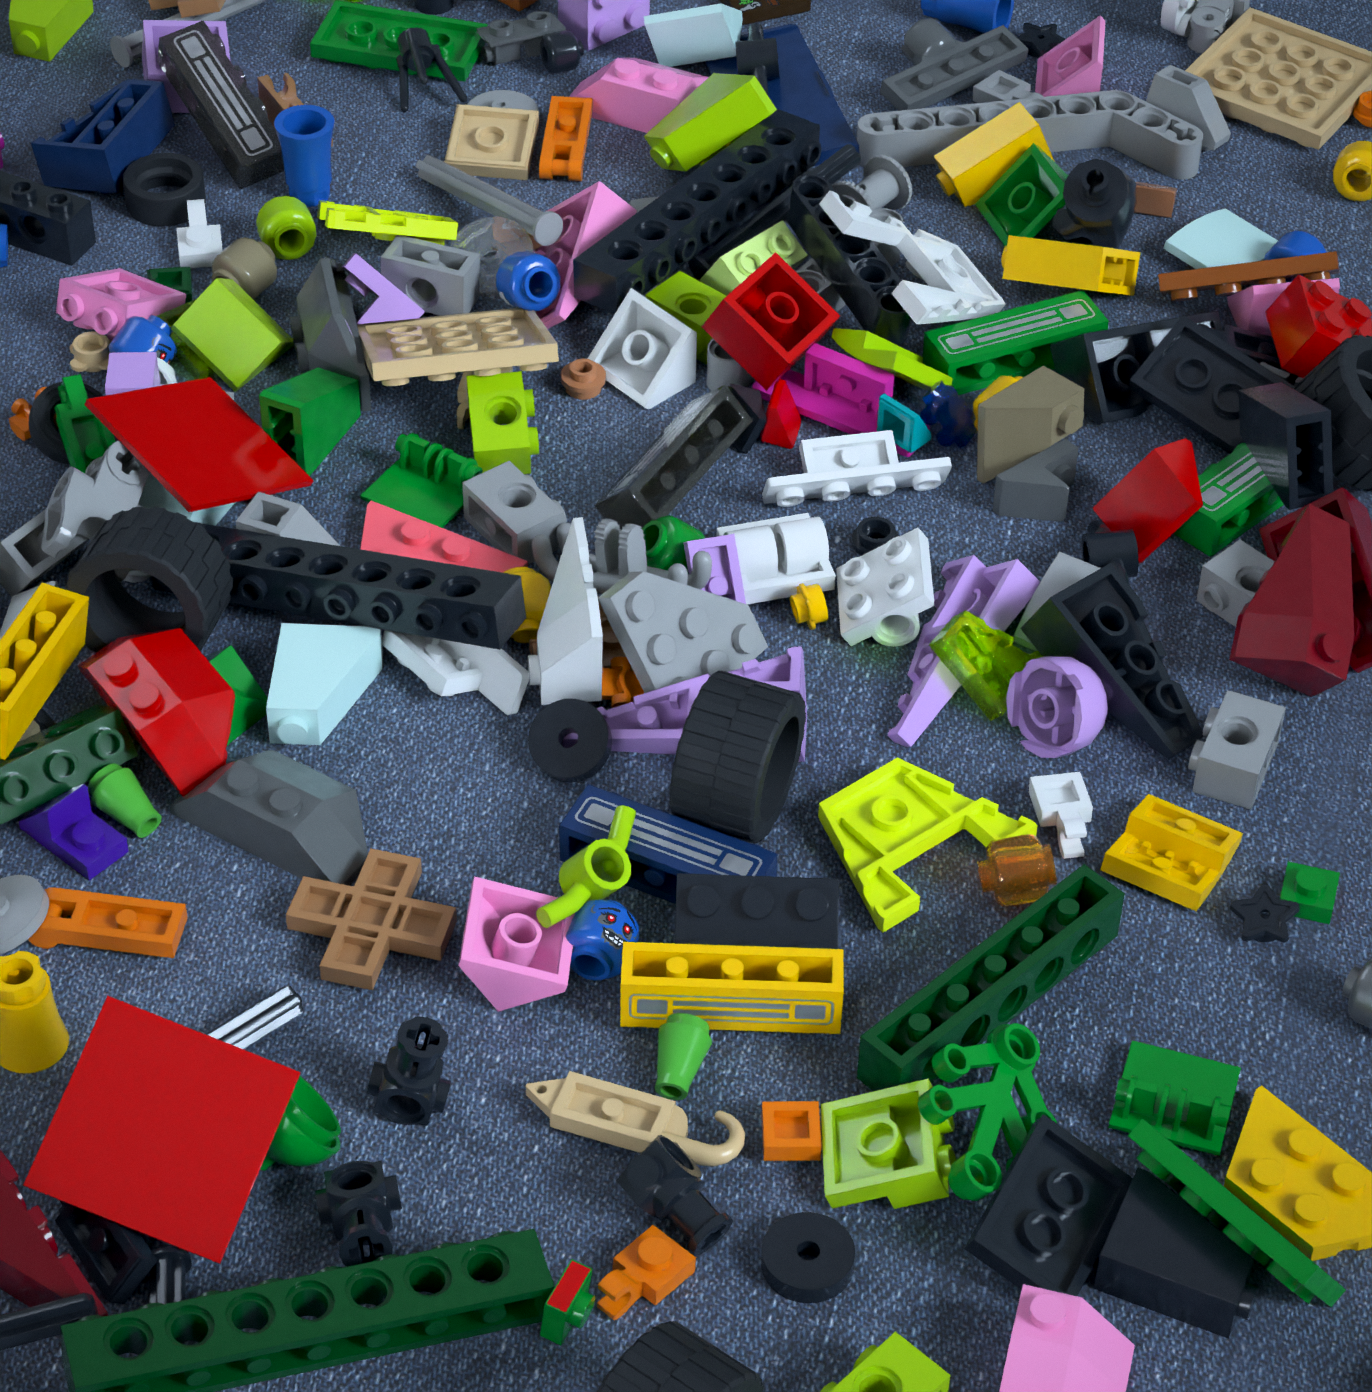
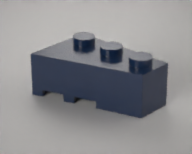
M126 79L89 104L91 112L76 122L71 117L61 122L62 131L46 141L45 138L40 136L31 142L43 184L48 187L98 191L102 194L118 193L123 187V174L128 166L139 158L150 155L175 126L164 82Z

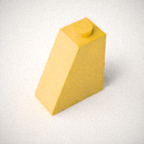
M1018 102L934 155L941 171L935 176L948 197L955 194L961 203L967 207L975 205L1033 143L1039 146L1053 161L1054 159L1039 124L1025 107Z
M1008 235V243L1003 250L1001 258L1004 269L1002 279L1134 296L1140 252Z

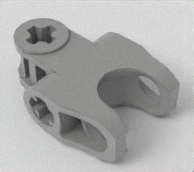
M120 441L110 445L103 456L93 460L86 468L85 473L71 466L59 479L45 511V526L42 539L43 552L56 558L61 550L68 547L76 534L91 540L99 527L106 520L109 521L114 514L122 510H131L132 507H141L138 503L150 472ZM114 569L120 583L126 578L131 569Z

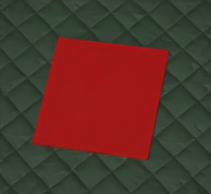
M211 377L86 399L84 404L188 512L253 499L258 492L271 495L308 487L313 483V479Z
M107 995L23 1186L221 1264L301 1072Z

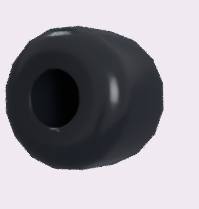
M569 30L545 34L540 42L542 61L546 70L550 73L575 70L579 66L580 56L584 55L581 40H577L576 36Z

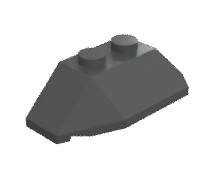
M322 258L318 261L296 297L298 316L290 317L293 344L301 343L296 344L299 371L308 372L319 367L358 380L360 411H370L369 373L364 359L348 284L345 281V270L342 268L343 264H337L331 258Z
M273 749L221 766L184 797L180 795L170 805L171 814L301 879L305 876L350 885L360 874L368 855L356 790Z

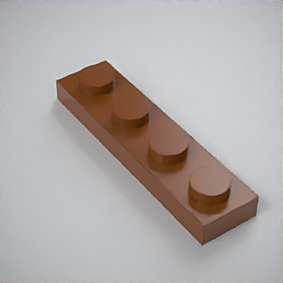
M1337 251L1161 273L1158 274L1160 292L1163 296L1171 295V301H1187L1197 299V291L1215 289V296H1226L1242 291L1241 286L1286 283V280L1295 279L1298 274L1309 280L1331 279V274H1339L1340 271Z

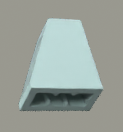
M281 623L266 705L270 743L292 745H321L381 672L383 668L381 629L367 626Z

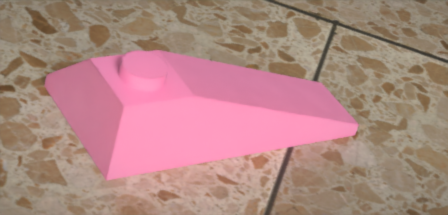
M600 181L547 210L559 214L563 221V231L559 239L552 245H542L534 251L536 254L549 258L557 266L561 276V288L555 301L549 307L541 311H535L547 329L566 320L581 301L574 297L573 259L637 212L635 208Z
M1023 1284L999 1392H1126L1135 1345L1082 1297Z

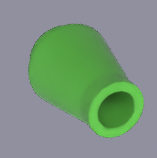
M115 763L109 764L99 770L90 780L88 792L91 796L92 805L132 830L139 838L150 835L159 826L162 817L154 809L131 769L122 768L119 764Z
M674 1013L668 1016L666 1023L658 1029V1061L655 1091L664 1098L683 1100L687 1097L689 1087L712 1045V1038L709 1035L710 1027L700 1017L687 1013Z

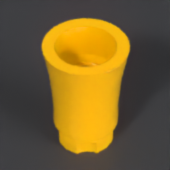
M17 951L9 956H0V1066L12 1072L25 1074L45 1070L56 1064L64 1056L69 1046V1034L59 1015L52 993L50 978L47 972L41 968L39 957L31 952Z

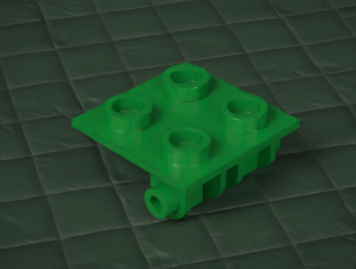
M415 433L401 434L395 443V450L400 452V458L360 495V499L366 502L374 501L443 528L464 508L462 482L482 474L483 470L478 466L475 459L463 457L454 453L449 448L443 449L442 445L438 443L430 445L429 441L420 438Z
M1132 1040L1122 1078H1119L1115 1094V1104L1108 1128L1130 1133L1143 1118L1175 1145L1220 1156L1241 1067Z

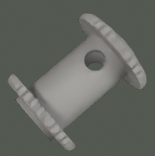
M875 155L866 161L867 163L863 169L864 178L856 185L854 182L851 183L844 180L832 186L847 207H850L856 201L870 207L871 210L884 206L889 209L900 210L909 203L912 196V184L907 172L900 163L885 155Z

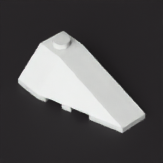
M583 517L573 518L537 632V655H528L530 685H539L541 705H548L561 699L570 698L585 702L602 701L603 635L596 588H593L592 564H589V549Z

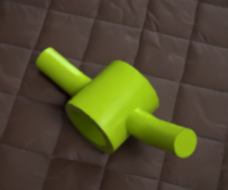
M624 805L617 806L608 838L595 840L562 864L559 871V883L564 895L538 908L536 911L537 920L543 927L549 928L573 915L589 900L605 899L628 882L631 875V863L625 850L628 846L636 816V811L633 808Z

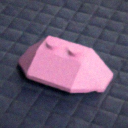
M616 58L580 82L569 97L593 98V119L648 133L709 77L638 58Z

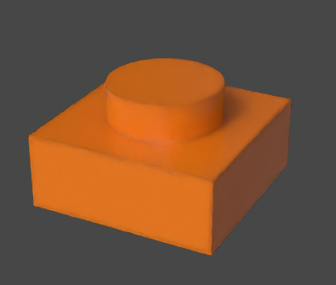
M819 1101L762 1102L763 1161H820Z

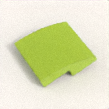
M833 328L831 337L853 357L890 372L895 377L923 390L949 396L953 378L923 364V357L869 331Z

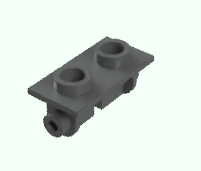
M537 11L530 13L527 18L514 21L506 19L495 20L489 26L477 28L476 30L480 37L488 44V46L482 47L484 61L498 65L521 59L520 45L525 44V52L528 57L541 55L540 42L542 37L548 33L565 31L566 27L552 12Z

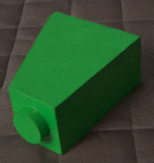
M319 367L264 389L259 395L262 429L309 476L361 416L358 380Z

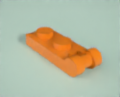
M551 96L540 155V179L553 180V176H568L569 181H582L583 165L593 112V98Z
M49 887L45 889L49 897L48 913L41 926L28 941L44 949L53 948L58 943L174 958L188 919L186 904Z

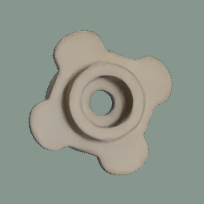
M94 331L78 335L70 345V353L74 355V359L70 361L71 369L77 372L107 370L109 360L108 346L112 340H109L106 335H101Z

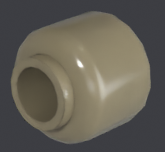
M247 237L238 238L219 253L212 262V282L216 278L233 279L255 300L277 278L275 255L272 249L264 242H257Z

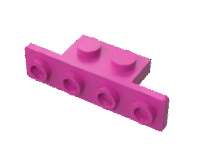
M816 343L805 353L804 375L789 369L780 378L786 380L799 414L850 435L877 432L879 396L885 393L893 398L894 374ZM756 381L752 385V389L759 390L762 399L770 401L775 383L766 391ZM925 423V425L927 426V428H928L929 431H930V426ZM895 444L897 453L902 456L910 457L914 453H910Z

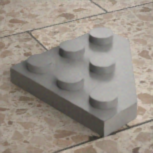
M644 571L630 572L598 597V601L644 693L705 674L711 676L717 671L730 672L742 668L743 662L755 659L768 648L749 605Z

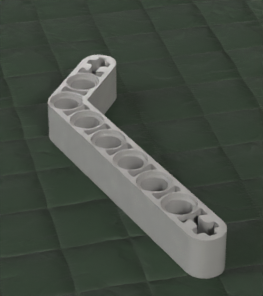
M1121 90L871 113L862 116L858 120L856 141L859 144V154L861 155V163L859 165L864 168V165L867 163L866 161L875 155L889 156L900 163L902 167L937 164L934 155L1018 102L1025 107L1039 124L1050 152L1111 147L1174 179H1190L1198 173L1203 142V133L1198 127Z

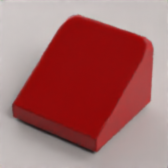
M779 379L775 382L766 411L767 421L761 430L760 437L763 442L792 449L801 426V417L786 380Z

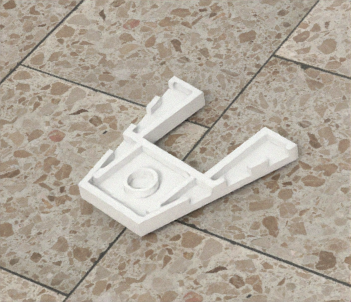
M830 190L819 203L843 234L896 246L907 259L906 267L915 276L927 283V285L902 280L891 293L916 324L976 319L998 313L1006 305L1004 300L959 246L920 229L912 235L900 220L888 216L885 222H881L869 216L872 212L870 207L856 201L850 207H847L839 199V195Z

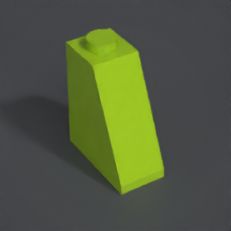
M11 0L9 26L14 54L50 62L94 12L93 1Z
M713 73L643 137L652 148L650 150L651 157L661 168L686 172L770 116L777 109L755 76Z

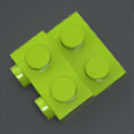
M929 1079L821 1104L824 1192L832 1209L886 1196L894 1209L949 1197L948 1175L953 1162L956 1160V1156L950 1144L945 1145L944 1134L954 1132V1117L951 1116L941 1124L934 1125L927 1122L920 1114L918 1099L920 1095L933 1087Z

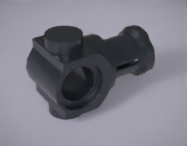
M417 1016L401 1024L396 1036L397 1046L389 1048L386 1063L374 1061L366 1094L377 1097L373 1109L374 1113L382 1114L388 1120L397 1124H421L428 1126L432 1111L443 1113L451 1080L441 1078L444 1062L440 1058L447 1048L448 1034L436 1020ZM422 1032L426 1034L423 1045L418 1044Z
M658 1135L640 1155L631 1159L627 1168L616 1180L633 1201L645 1212L658 1218L660 1221L671 1219L690 1241L688 1249L695 1256L704 1253L720 1241L733 1223V1219L727 1213L719 1214L700 1192L704 1182L700 1179L702 1173L699 1167L677 1142H673L663 1135Z
M351 1161L340 1165L334 1170L325 1171L326 1188L315 1190L321 1225L332 1223L335 1238L340 1241L339 1256L342 1263L348 1267L373 1262L379 1257L392 1254L393 1245L389 1236V1232L393 1229L391 1211L402 1209L396 1175L384 1177L382 1161ZM364 1245H369L370 1255L368 1257L364 1255Z

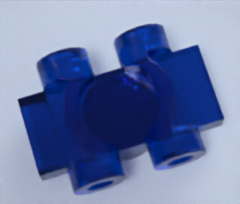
M941 380L935 383L922 397L927 406L921 411L920 417L927 425H934L937 421L941 423L943 427L937 433L936 439L942 446L949 447L955 442L959 448L964 447L978 432L972 423L974 419L973 412L968 408L966 402L958 397L954 387L945 385Z

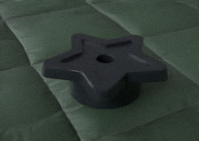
M1024 23V33L1017 37L1029 49L1028 55L1040 58L1065 40V38L1056 34V24L1040 27Z
M1265 883L1260 885L1253 898L1234 900L1230 904V910L1243 920L1241 939L1246 942L1250 940L1259 942H1272L1274 940L1283 943L1287 942L1289 935L1286 922L1300 911L1297 902L1277 899L1270 886ZM1262 912H1267L1270 914V916L1268 918H1262L1260 914Z

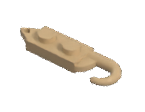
M569 1071L566 1078L526 1084V1096L550 1118V1127L638 1153H642L658 1135H663L671 1141L677 1142L695 1164L714 1167L726 1164L737 1157L744 1146L745 1132L741 1123L733 1115L724 1111H717L714 1117L727 1127L730 1134L729 1138L720 1145H710L687 1138V1116L682 1108L675 1105L676 1101L572 1071Z

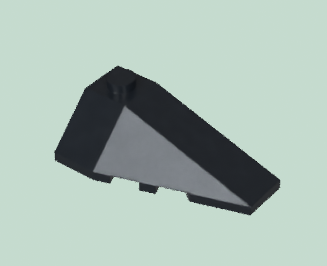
M1109 563L1051 596L1020 629L1042 657H1072L1089 666L1101 679L1107 696V712L1170 760L1195 744L1197 740H1201L1204 737L1203 732L1181 685L1171 680L1162 662V659L1167 654L1161 641H1153L1143 621L1148 616L1142 600L1114 565Z

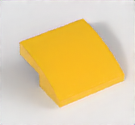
M1148 794L1129 814L1125 832L1105 852L1100 871L1197 911L1225 871L1241 842L1243 833Z

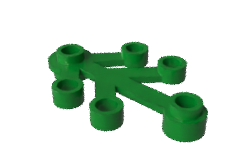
M1022 1024L999 1025L988 1034L987 1043L961 1047L958 1044L950 1043L932 1057L934 1072L941 1080L948 1083L955 1082L968 1073L970 1069L993 1067L989 1082L949 1089L943 1085H935L920 1095L918 1099L920 1114L927 1122L934 1125L941 1124L956 1112L981 1108L967 1153L953 1162L948 1175L951 1190L963 1200H981L997 1190L1001 1185V1169L992 1156L1000 1127L1013 1155L1006 1163L1007 1172L1031 1126L1042 1114L1057 1123L1053 1114L1047 1110L1031 1072L1040 1056L1038 1040L1032 1031ZM1013 1084L1026 1110V1114L1020 1117L1011 1096Z

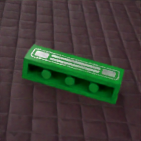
M1084 290L926 331L924 332L922 363L953 378L949 396L943 395L947 399L987 388L1002 375L1025 377L1042 366L1053 370L1055 367L1050 349L1051 344L1084 333L1108 330L1109 320Z
M1246 443L1239 444L1230 455L1217 464L1209 465L1198 476L1203 506L1173 534L1209 557H1212L1284 505Z

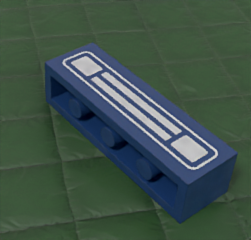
M589 784L559 825L560 861L565 862L595 840L608 838L617 806L624 805L633 808L636 811V816L628 846L625 850L631 863V875L625 885L676 904L677 873L772 877L777 875L778 853Z

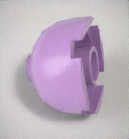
M1045 656L1026 662L1025 664L1027 665L1024 669L1015 672L1010 679L1006 696L1007 715L1011 727L1019 726L1021 734L1028 739L1020 741L1026 750L1041 758H1058L1070 755L1090 745L1103 728L1108 711L1107 696L1101 679L1089 666L1072 657Z

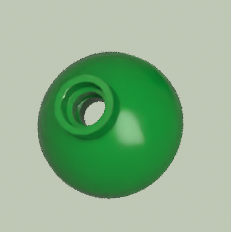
M301 1076L260 1169L262 1171H266L275 1162L296 1167L321 1164L340 1150L338 1136L341 1133V1128L335 1114L321 1095Z

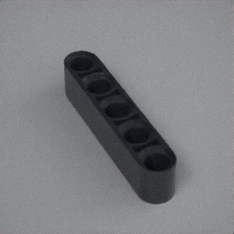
M813 174L797 177L793 181L787 215L789 226L863 329L898 346L903 344L907 339L911 317L891 294L899 285L901 279L872 240L843 234L819 205L829 190L837 193L825 178Z

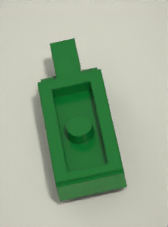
M81 374L62 378V383L58 386L62 404L56 405L55 412L57 416L56 422L70 467L72 466L85 473L88 465L93 460L103 456L108 447L115 443L116 440L109 429L84 405L88 396Z

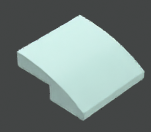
M1221 209L1206 214L1184 226L1166 240L1163 249L1193 268L1200 269L1263 261L1265 254L1278 240L1231 211Z

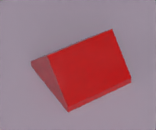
M1184 438L1154 448L1092 508L1111 531L1133 529L1136 536L1140 564L1203 506L1192 442Z

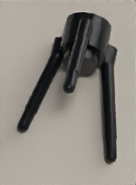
M418 27L403 31L397 39L400 55L396 57L399 68L401 111L407 112L409 109L408 69L416 71L420 83L426 84L428 82L426 69L430 67L432 61H435L459 100L463 103L466 102V94L442 57L439 45L431 44L427 31Z

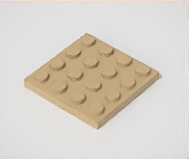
M1251 7L1185 70L1208 81L1221 112L1227 117L1242 120L1260 127L1263 131L1276 133L1297 141L1302 146L1318 150L1352 115L1354 107L1358 104L1359 96L1366 91H1372L1371 51Z
M520 308L357 325L364 359L373 381H381L384 386L405 385L410 382L409 377L428 376L430 381H446L454 379L456 372L474 371L476 376H492L500 374L502 367L519 366V369L522 371H538L546 369L548 362L559 361L557 342L534 310L527 311Z

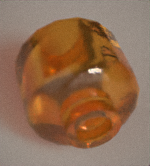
M1023 834L990 841L986 848L987 860L977 861L982 892L993 891L995 900L1002 907L1033 903L1049 891V886L1057 885L1056 870L1050 844L1041 845L1038 837L1033 834Z

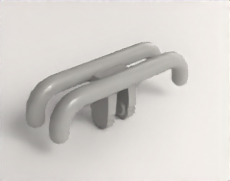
M605 518L598 522L596 531H594V538H596L594 542L595 555L589 554V564H592L593 588H596L597 593H605L628 573L638 571L651 573L700 590L708 583L712 570V559L708 552L698 551L695 553L692 559V571L690 574H688L686 567L680 563L671 565L668 570L647 566L646 545L643 539L645 534H643L644 530L641 529V526L629 523L625 524V527L622 526L621 530L619 529L620 525L615 520ZM562 523L557 528L556 535L561 552H563L568 536L570 523ZM543 534L537 535L532 540L534 560L540 571L549 580L554 581L559 562L552 553L549 538Z

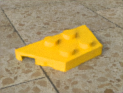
M1262 1085L1258 1087L1254 1093L1227 1171L1224 1187L1312 1261L1336 1256L1342 1250L1351 1249L1359 1251L1372 1248V1172Z

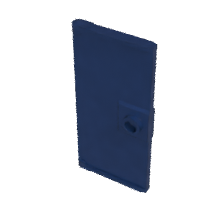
M786 24L765 29L764 39L776 38L780 79L767 80L769 98L777 110L785 111L820 125L819 143L822 150L819 161L814 166L822 164L846 144L853 145L856 151L860 153L859 144L797 24ZM748 34L740 36V41L748 40ZM736 56L703 62L710 76L713 73L738 75ZM747 130L746 132H744L743 134H741V135L739 136V138H740L742 135H744L745 133H747L749 130Z

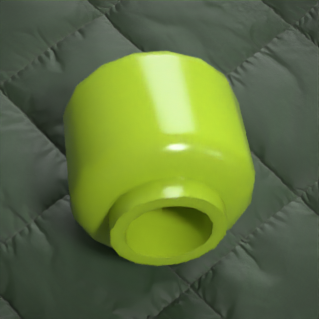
M290 196L274 197L259 210L256 220L257 232L261 242H264L272 249L277 259H298L307 254L313 247L317 236L316 225L310 211L303 202Z

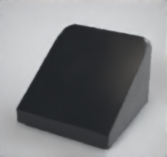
M729 384L713 411V419L742 453L747 454L751 450L767 419L759 390L737 384Z

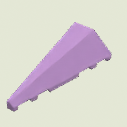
M975 555L945 563L941 574L947 580L944 590L934 593V605L937 611L932 620L923 626L907 674L913 681L910 695L906 693L900 696L897 705L903 712V716L897 726L890 729L887 735L893 742L905 747H911L1032 598L1040 581L1018 559L986 567Z
M802 647L788 648L786 654L762 662H758L756 659L742 663V668L730 671L729 673L794 691L802 695L806 706V722L799 761L805 762L807 704ZM705 674L634 696L633 702L608 710L603 707L596 708L610 727L612 734L611 751L676 755L678 742L680 741L691 706L702 685L706 683L710 675ZM570 733L566 735L562 746L565 748L573 747L578 741V734Z

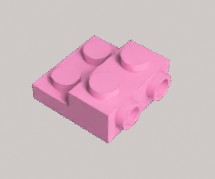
M118 268L60 279L56 313L66 321H73V325L76 327L94 329L101 335L107 334L108 339L113 340L124 323L132 316L148 319L150 315H154L164 319L166 314L184 311L186 294Z

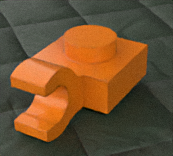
M652 1225L613 1258L612 1271L598 1284V1289L606 1294V1296L597 1302V1308L611 1319L617 1320L642 1296L656 1306L695 1272L696 1257L656 1226Z

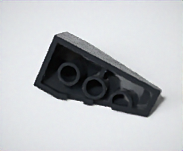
M1218 311L1186 316L1198 325L1222 330ZM1180 317L1084 333L1051 344L1050 349L1055 371L1084 388L1083 411L1097 424L1137 417L1148 410L1147 407L1152 405V403L1129 389V381Z

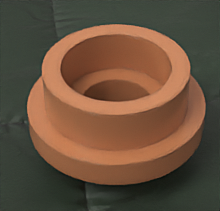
M577 359L565 365L561 371V383L565 387L566 392L571 397L580 400L596 397L606 382L605 369L590 359Z

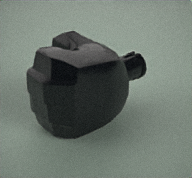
M1092 159L1079 163L1070 172L1064 183L1063 197L1066 209L1057 210L1052 226L1061 237L1070 243L1118 249L1130 227L1137 204L1136 183L1122 169L1105 160Z

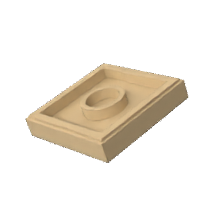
M457 104L444 162L471 176L528 180L539 126V111Z

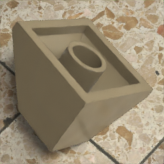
M1042 366L978 405L977 480L984 484L995 478L996 475L1049 448L1083 427L1084 388Z

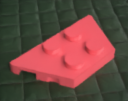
M370 501L367 504L361 550L502 573L515 567H528L527 560L374 501Z

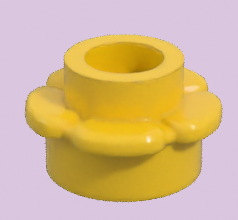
M804 583L797 586V594L790 596L791 609L798 624L807 621L809 629L814 630L817 623L828 621L825 597L818 583L805 586Z

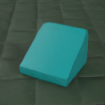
M885 393L879 396L877 431L892 430L895 444L910 453L931 440V432L917 413Z

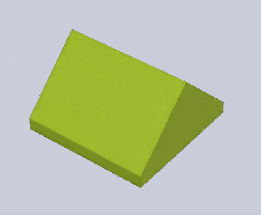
M216 278L171 328L234 392L238 391L294 345L292 337L233 279Z

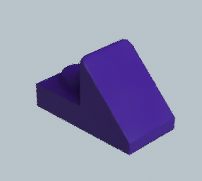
M85 784L71 788L67 792L47 801L19 821L21 830L87 880H91L129 852L127 838L92 812L88 787Z

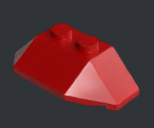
M181 628L119 637L77 665L80 672L107 705L111 708L119 709L129 732L182 797L221 766L226 765L228 754L226 747L231 732L236 695L229 684Z

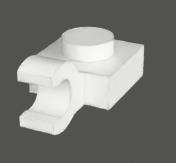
M204 199L187 200L189 227L177 228L180 267H212V262L216 256L223 251L220 224L207 225Z
M1072 772L1030 777L1028 792L1040 827L1056 825L1058 845L1063 859L1084 857V849L1080 838L1087 836L1084 822H1091L1093 806L1081 773Z

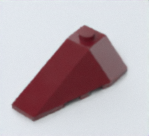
M1341 487L1310 504L1350 523L1354 641L1349 664L1357 673H1360L1372 667V522L1367 507L1345 488ZM1304 507L1259 529L1268 558L1276 561L1281 552L1280 546Z
M1309 504L1303 508L1280 546L1281 552L1273 566L1265 571L1260 579V587L1253 599L1246 603L1240 612L1229 660L1313 697L1347 679L1354 641L1350 523Z
M0 1150V1289L28 1307L81 1293L92 1294L95 1299L98 1315L108 1316L107 1310L71 1255L64 1252L56 1256L58 1254V1247L47 1226V1218L38 1205L27 1210L25 1201L14 1183L18 1180L19 1176Z

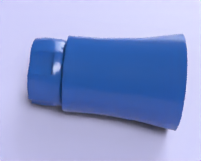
M921 0L923 15L938 18L941 22L976 30L983 34L1002 25L1008 29L1014 8V0Z
M297 105L280 112L274 120L283 156L285 181L289 186L290 197L297 198L307 207H314L318 205L319 200L327 201L330 197V183L332 181L331 143L334 117L328 110L315 105Z

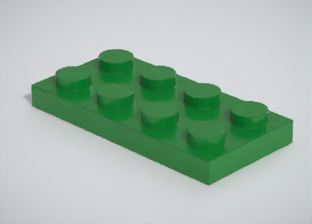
M335 0L310 42L311 57L327 59L334 63L346 62L364 65L371 69L383 68L399 71L396 57L400 55L397 39L403 31L418 27L427 31L431 44L439 45L442 57L457 81L465 82L482 51V47L486 43L477 33L476 29L486 27L488 24ZM432 61L430 67L426 69V75L446 80L435 61ZM408 69L409 75H417L416 71Z
M1142 1118L1130 1132L1128 1137L1143 1149L1136 1157L1143 1165L1166 1182L1184 1200L1220 1229L1229 1222L1222 1232L1264 1267L1272 1258L1273 1261L1266 1270L1306 1303L1309 1304L1317 1296L1328 1306L1332 1307L1346 1291L1343 1286Z

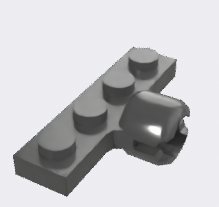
M924 18L909 28L904 35V45L901 47L904 56L914 66L882 80L880 93L898 111L926 108L978 84L998 70L1005 71L1025 62L1029 49L1004 25L969 41L960 42L955 40L953 34L938 20Z

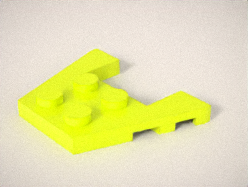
M323 200L318 202L317 218L325 220L327 228L372 232V236H375V239L393 241L397 235L415 236L416 239L445 245V239L456 240L458 222L450 217L398 210L373 209L372 207L361 205L335 204V202Z
M898 757L820 802L818 812L820 822L874 923L882 933L919 911L920 896L895 875L893 871L962 829H966L1000 860H1003L1035 840L1038 827L1033 820L1022 815L1017 821L999 813V805L981 797L974 801L954 791L953 783Z

